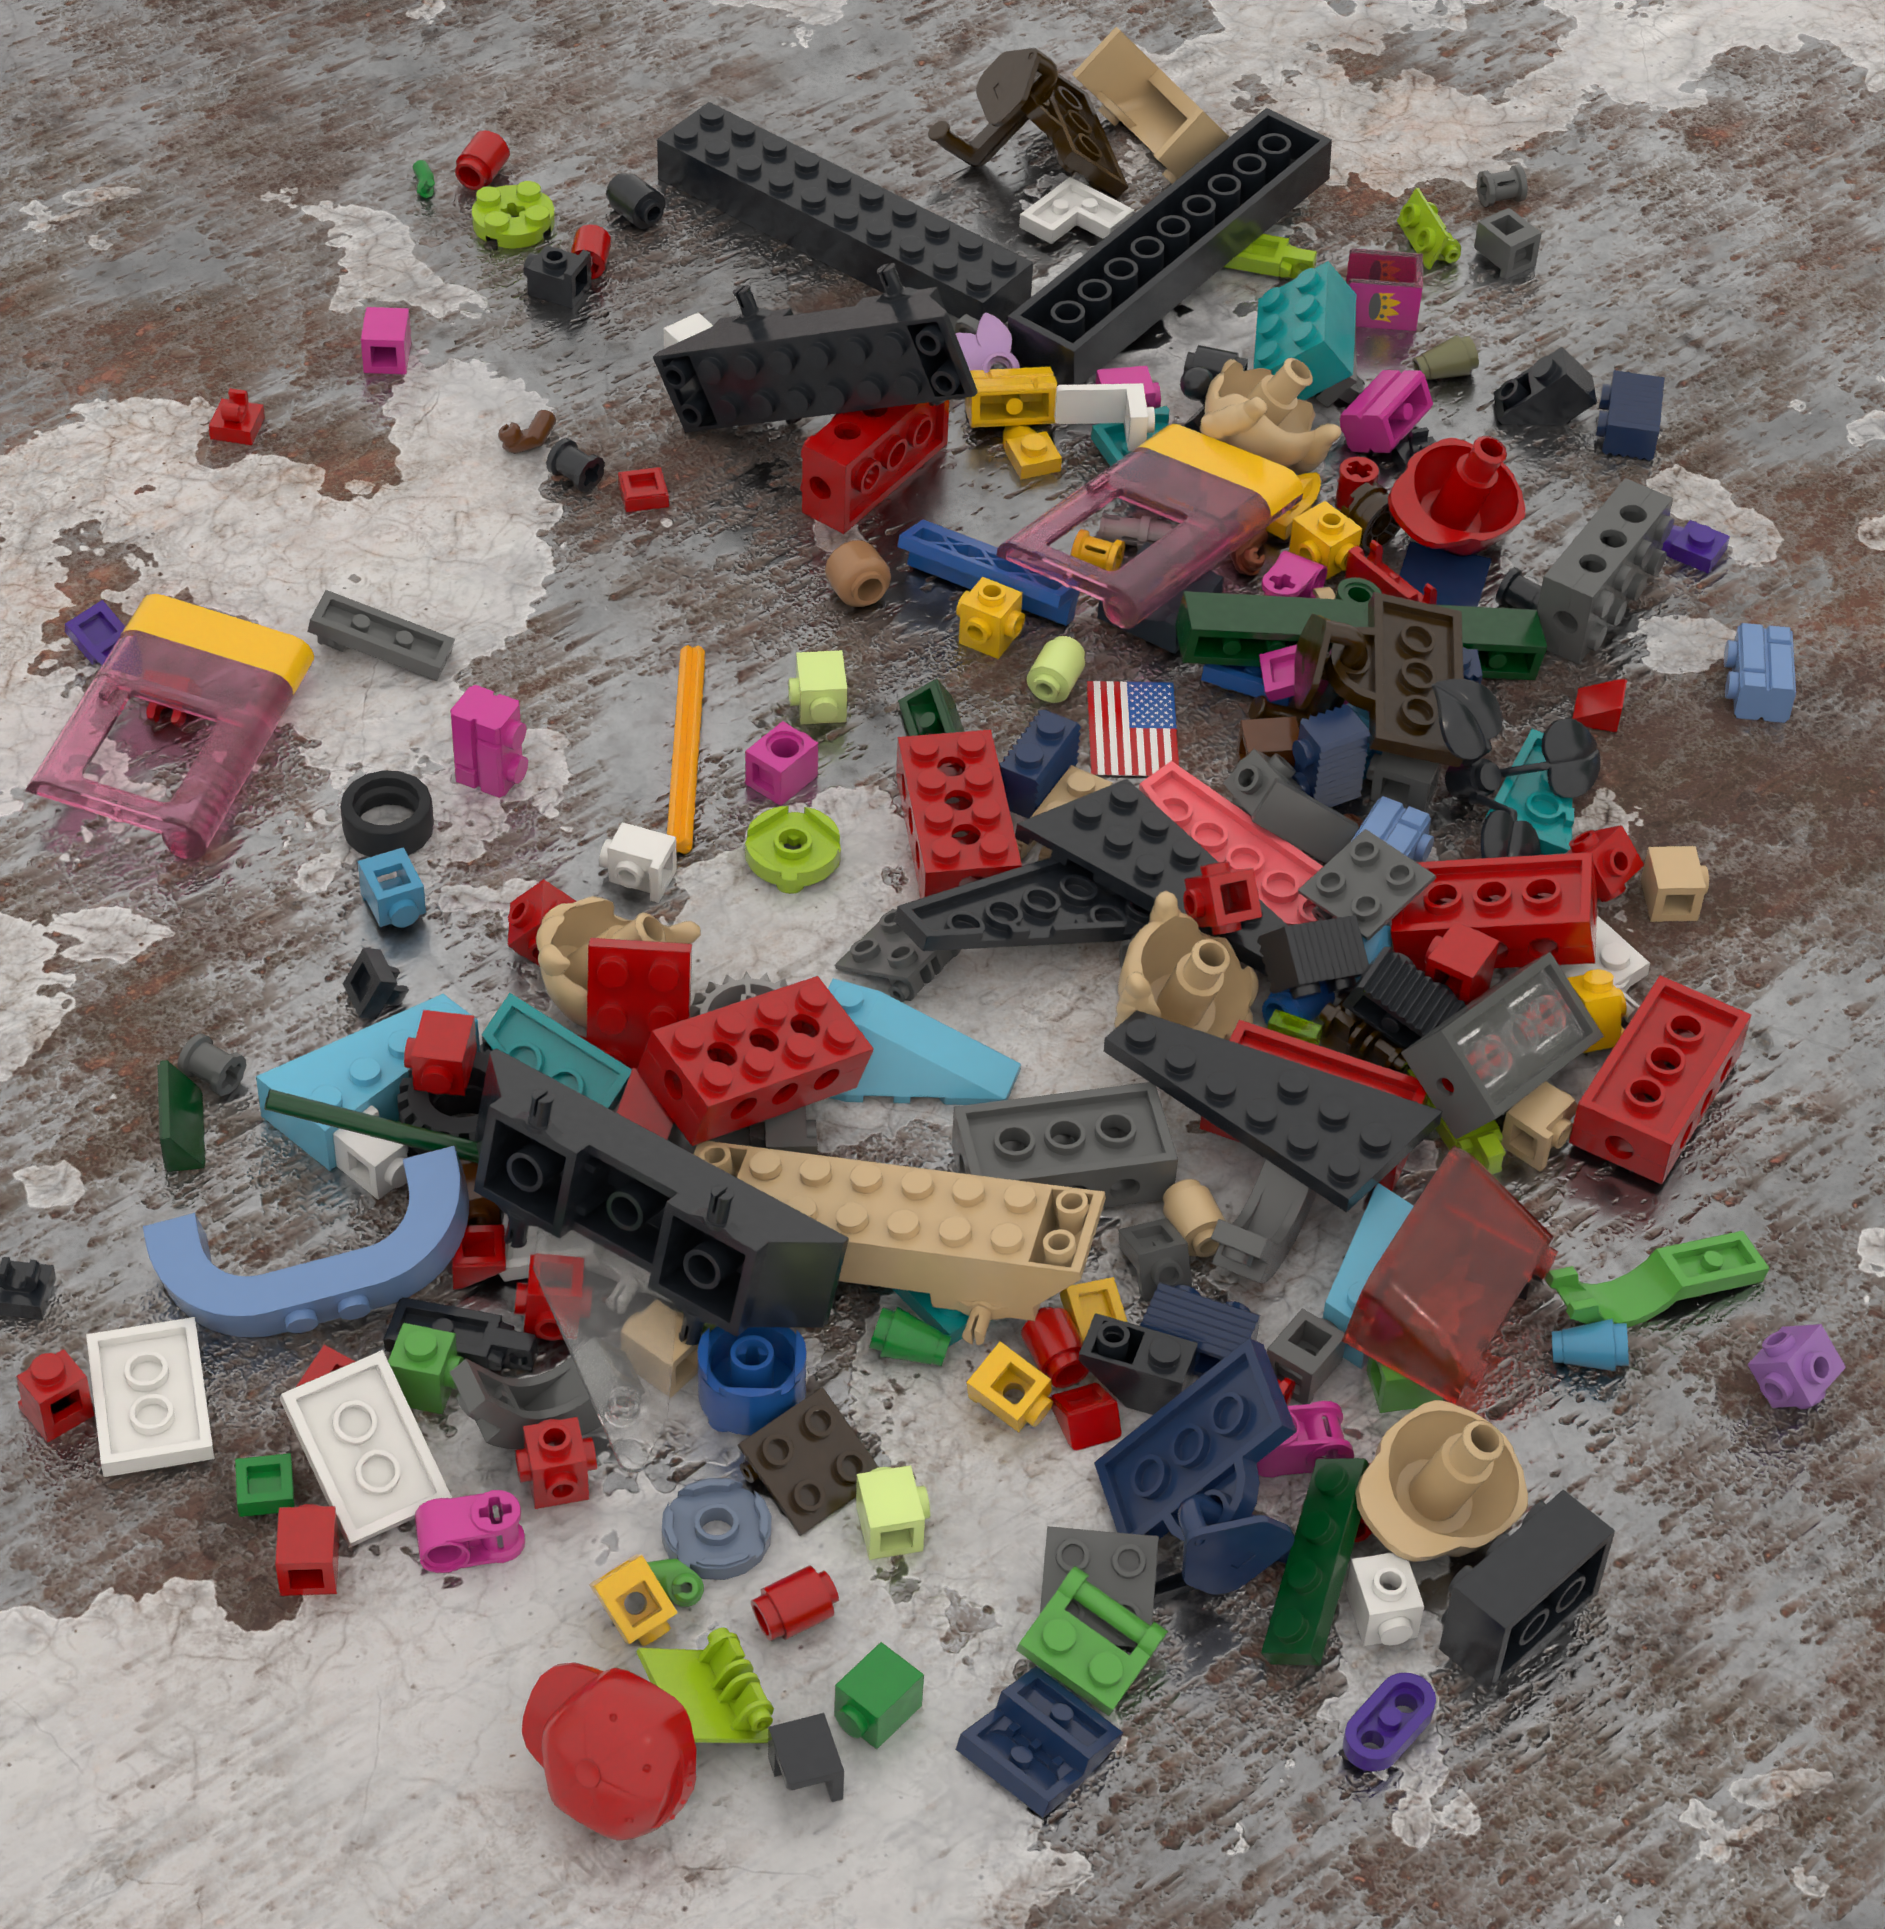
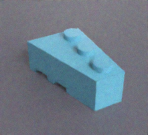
M1379 1183L1376 1184L1325 1301L1323 1319L1329 1320L1339 1330L1347 1334L1343 1358L1360 1369L1368 1363L1372 1338L1394 1336L1454 1276L1462 1240L1460 1235Z

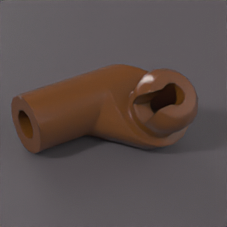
M539 410L526 429L521 430L520 426L514 422H511L510 427L508 424H505L498 432V438L503 442L502 448L516 454L543 446L556 424V417L548 410Z

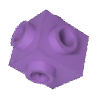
M1822 1324L1781 1327L1779 1331L1771 1334L1763 1341V1348L1748 1363V1367L1757 1380L1761 1392L1768 1399L1772 1408L1797 1407L1799 1409H1806L1816 1405L1825 1397V1390L1846 1368Z

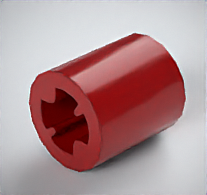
M591 224L580 227L574 236L570 253L579 255L582 250L590 252L591 280L600 277L605 270L611 247V237L604 228Z
M1357 456L1345 459L1341 463L1335 500L1337 508L1341 510L1343 505L1349 508L1354 500L1350 495L1365 483L1372 485L1374 481L1377 483L1379 468L1375 462L1368 458Z

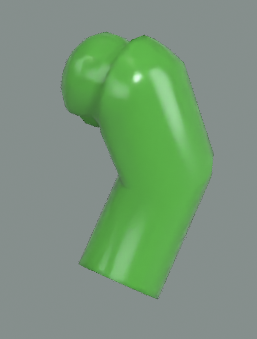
M665 1559L647 1562L673 1603L689 1607L695 1605L701 1599L704 1593L702 1579L678 1559Z

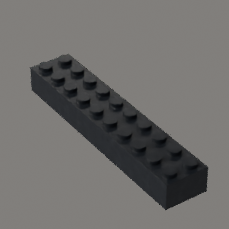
M711 102L706 103L657 139L659 180L882 293L886 291L877 273V269L885 264L890 265L894 263L902 286L917 290L937 287L947 313L959 319L968 314L980 321L984 313H989L1005 324L1008 321V316L1031 298L1032 261Z
M1265 108L1008 316V330L1012 336L1010 353L1018 361L1031 368L1051 367L1056 381L1063 385H1082L1097 370L1106 365L1330 178L1332 139Z

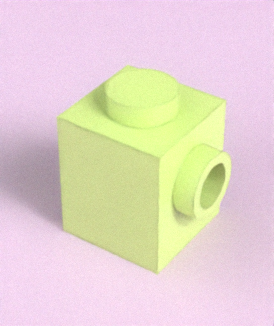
M842 650L796 653V678L788 679L790 706H798L800 725L847 722V682Z
M911 1465L897 1468L879 1467L870 1472L857 1474L856 1509L869 1560L923 1551L925 1519L930 1518V1504L926 1487L916 1486Z

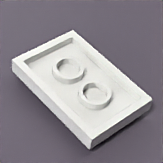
M195 1317L86 1334L103 1477L215 1459Z
M383 1350L281 1394L280 1401L329 1506L336 1507L338 1526L348 1548L415 1519V1511L420 1505L429 1500L452 1498Z

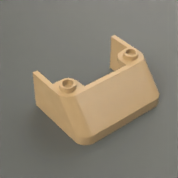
M1117 27L1109 33L1072 73L1103 104L1098 111L1114 126L1121 121L1154 153L1153 156L1167 168L1162 175L1171 184L1230 137Z

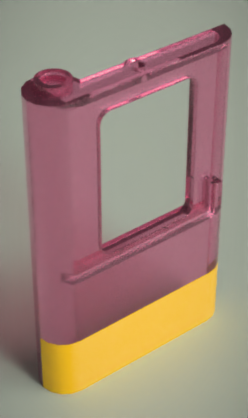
M1170 424L1003 542L997 548L996 556L1055 580L1067 588L1076 589L1101 600L1106 617L1113 624L1121 628L1130 629L1134 628L1296 506L1302 500L1303 487L1298 476L1283 465L1184 426ZM1117 497L1181 523L1116 571H1106L1049 547Z
M147 595L142 599L28 783L26 792L93 812L116 822H124L162 835L163 842L169 851L175 856L190 859L200 858L209 848L313 665L314 653L305 641L294 635L165 595ZM131 697L141 698L217 722L171 801H155L83 777V774Z

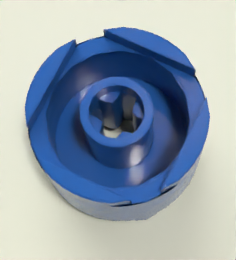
M717 1326L711 1331L709 1327L703 1333L697 1351L698 1398L702 1410L708 1417V1423L716 1431L751 1436L805 1399L807 1353L804 1338L798 1330L795 1333L792 1329L785 1327H749L736 1337Z

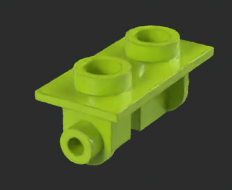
M1415 188L1408 202L1402 207L1396 221L1416 253L1423 254L1422 262L1426 269L1430 270L1436 260L1447 261L1448 263L1456 262L1461 255L1460 243L1450 233L1446 232L1447 227L1438 215L1436 205L1427 202L1420 189Z

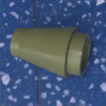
M1455 335L1422 353L1420 356L1414 357L1412 360L1414 370H1420L1425 374L1426 380L1468 376L1471 370L1479 367L1478 353L1470 336L1461 338L1459 335Z

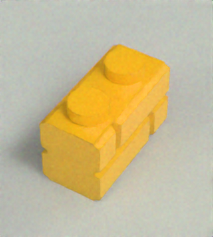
M1051 367L991 369L988 373H985L984 370H970L978 390L974 397L965 398V411L971 428L1056 424L1054 412L1057 381L1055 376H1053Z

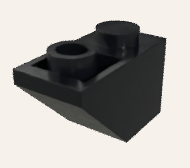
M1560 347L1548 356L1540 358L1532 367L1514 379L1507 380L1499 389L1493 392L1497 419L1502 424L1563 426L1597 404L1593 376L1563 347Z
M1095 1313L1079 1352L1078 1360L1125 1407L1154 1415L1193 1383L1198 1343Z

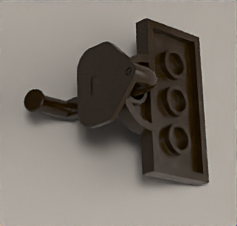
M1036 48L1003 52L983 72L977 84L976 94L989 123L970 143L954 134L946 121L935 123L928 132V137L931 141H936L942 148L968 165L979 167L989 162L1030 119L1047 135L1048 139L1055 146L1058 153L1056 159L1067 172L1081 174L1095 190L1099 192L1105 190L1116 198H1119L1129 188L1088 93L1058 74L1057 66L1052 59Z
M1374 592L1368 602V627H1354L1345 623L1331 621L1321 615L1311 614L1301 632L1295 653L1294 702L1296 708L1269 702L1264 695H1259L1250 705L1249 718L1296 717L1300 729L1302 718L1309 720L1310 715L1317 717L1318 712L1325 714L1326 710L1333 711L1334 707L1341 708L1346 700L1353 706L1369 711V731L1371 735L1369 736V749L1459 768L1464 759L1455 757L1443 740L1439 725L1437 700L1431 685L1442 680L1464 679L1462 611ZM1331 642L1332 645L1328 651L1329 643Z

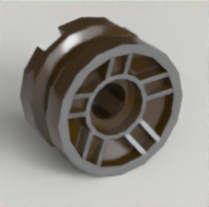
M1375 481L1372 485L1365 483L1358 487L1350 495L1354 500L1349 508L1343 505L1340 511L1362 528L1360 547L1369 553L1372 540L1378 542L1383 548L1395 537L1401 528L1389 510V494L1387 489Z

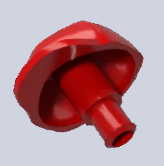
M1491 436L1478 437L1474 444L1451 437L1425 447L1409 459L1404 473L1395 481L1388 495L1390 512L1399 526L1413 540L1423 546L1433 549L1439 548L1458 556L1479 553L1505 538L1525 518L1526 507L1522 490L1514 474L1503 463L1507 457L1506 448L1499 440Z
M576 1662L562 1663L553 1666L539 1677L531 1691L522 1720V1736L528 1751L544 1768L548 1791L554 1805L585 1827L606 1838L617 1841L631 1840L652 1833L667 1822L674 1820L691 1796L697 1777V1749L691 1721L684 1706L675 1697L653 1683L620 1668L602 1671Z

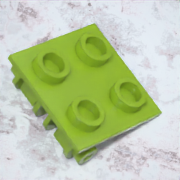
M725 1627L715 1629L708 1635L707 1640L709 1644L704 1650L637 1649L636 1653L650 1682L675 1697L686 1709L691 1721L695 1742L768 1743V1727L773 1723L771 1715L774 1708L767 1699L757 1674L753 1673L754 1668L751 1662L743 1659L746 1655L740 1645L737 1634L729 1632Z

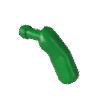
M417 160L412 166L418 179L416 191L422 198H429L434 193V175L426 161Z

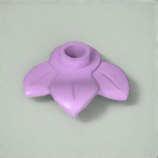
M984 313L979 321L976 335L972 333H955L969 370H984L985 373H988L995 364H1000L1005 369L1020 368L1018 360L1010 353L1012 345L1011 333L995 316Z

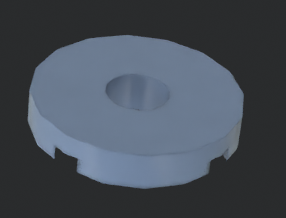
M707 1478L686 1485L678 1491V1497L671 1502L670 1506L669 1503L667 1504L662 1517V1543L669 1559H678L697 1573L701 1579L726 1580L747 1573L762 1561L771 1545L772 1516L764 1498L756 1491L754 1495L749 1490L744 1489L743 1483L729 1478ZM714 1520L726 1522L731 1526V1529L722 1535L708 1534L702 1528L705 1524Z

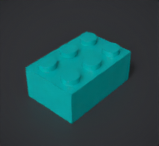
M1329 261L1316 268L1304 270L1296 279L1281 287L1271 288L1258 299L1253 369L1271 370V375H1275L1288 358H1294L1303 362L1311 371L1313 382L1311 385L1306 386L1297 396V399L1306 400L1353 375L1357 294Z

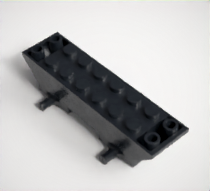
M894 263L890 265L885 264L877 269L886 292L878 296L864 297L853 307L793 315L791 308L772 311L758 307L750 285H742L732 292L741 314L720 318L712 327L669 346L653 356L685 433L786 420L787 424H793L807 417L929 402L930 406H934V404L937 406L946 400L974 397L978 390L937 287L917 290L902 286Z
M496 1048L490 1052L474 1136L480 1158L473 1191L494 1202L507 1214L509 1220L504 1237V1242L507 1245L511 1243L510 1247L513 1248L524 1247L527 1244L529 1226L539 1227L559 1239L573 1230L651 1273L648 1284L649 1289L669 1299L683 1312L684 1317L681 1331L679 1332V1339L681 1342L686 1340L685 1344L687 1345L699 1344L704 1323L714 1324L736 1337L749 1327L823 1328L828 1323L849 1241L848 1237Z

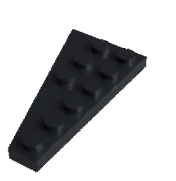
M1128 779L1017 823L1015 831L1017 840L1028 846L1033 840L1052 850V859L1065 866L1073 861L1093 872L1094 882L1149 912L1152 911L1156 897L1161 892L1168 891L1177 898L1178 908L1181 913L1187 914L1183 903V896L1186 891L1184 879L1202 875L1200 866L1218 863L1214 857ZM1259 899L1262 917L1242 921V930L1212 935L1211 927H1198L1204 934L1226 938L1232 945L1240 962L1268 976L1264 972L1266 965L1262 962L1264 955L1259 952L1261 945L1257 943L1258 937L1288 925Z
M1050 857L899 905L894 922L922 951L1124 941L1131 939L1141 928L1150 923L1151 912L1094 882L1093 872L1073 861L1065 866Z
M1138 1010L1104 1039L1103 1052L1346 1213L1437 1128L1441 1121V1110Z

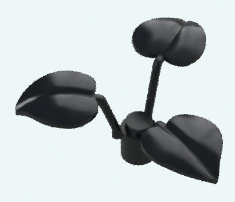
M1448 679L1433 683L1431 686L1437 700L1439 725L1443 740L1455 757L1464 759L1459 768L1448 767L1445 774L1446 788L1454 798H1469L1471 805L1481 804L1495 810L1489 813L1482 826L1480 842L1482 858L1541 855L1539 838L1532 824L1527 821H1517V811L1485 796L1491 795L1500 786L1502 777L1548 770V784L1553 794L1562 798H1574L1585 794L1594 785L1600 772L1601 759L1596 740L1588 729L1577 720L1570 718L1559 719L1547 727L1542 737L1541 747L1545 762L1499 769L1495 763L1482 758L1492 750L1489 739L1497 736L1502 728L1501 708L1495 695L1484 685L1468 679Z

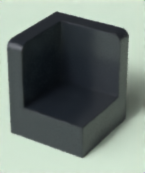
M824 1713L768 1727V1759L774 1777L782 1775L788 1790H796L825 1782L831 1802L843 1800L844 1768Z

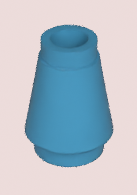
M1612 1318L1562 1329V1331H1552L1553 1363H1564L1615 1372L1616 1366H1629L1627 1323L1613 1324Z

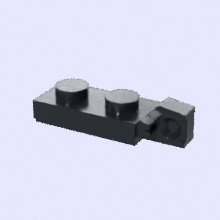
M404 1297L399 1299L383 1339L385 1351L392 1352L403 1323L452 1332L456 1334L457 1356H461L464 1360L468 1359L491 1370H501L505 1366L507 1369L532 1371L538 1356L536 1335L515 1331L514 1326L503 1322L502 1315Z

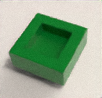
M291 1453L235 1459L239 1517L279 1513V1508L295 1507Z

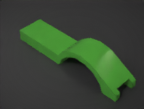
M1738 1231L1657 1248L1635 1269L1612 1281L1598 1284L1581 1283L1578 1280V1273L1573 1266L1549 1271L1545 1281L1550 1288L1556 1289L1567 1306L1566 1312L1570 1319L1590 1324L1613 1318V1324L1627 1323V1328L1650 1320L1668 1309L1678 1300L1761 1283L1764 1281L1770 1268L1745 1232Z

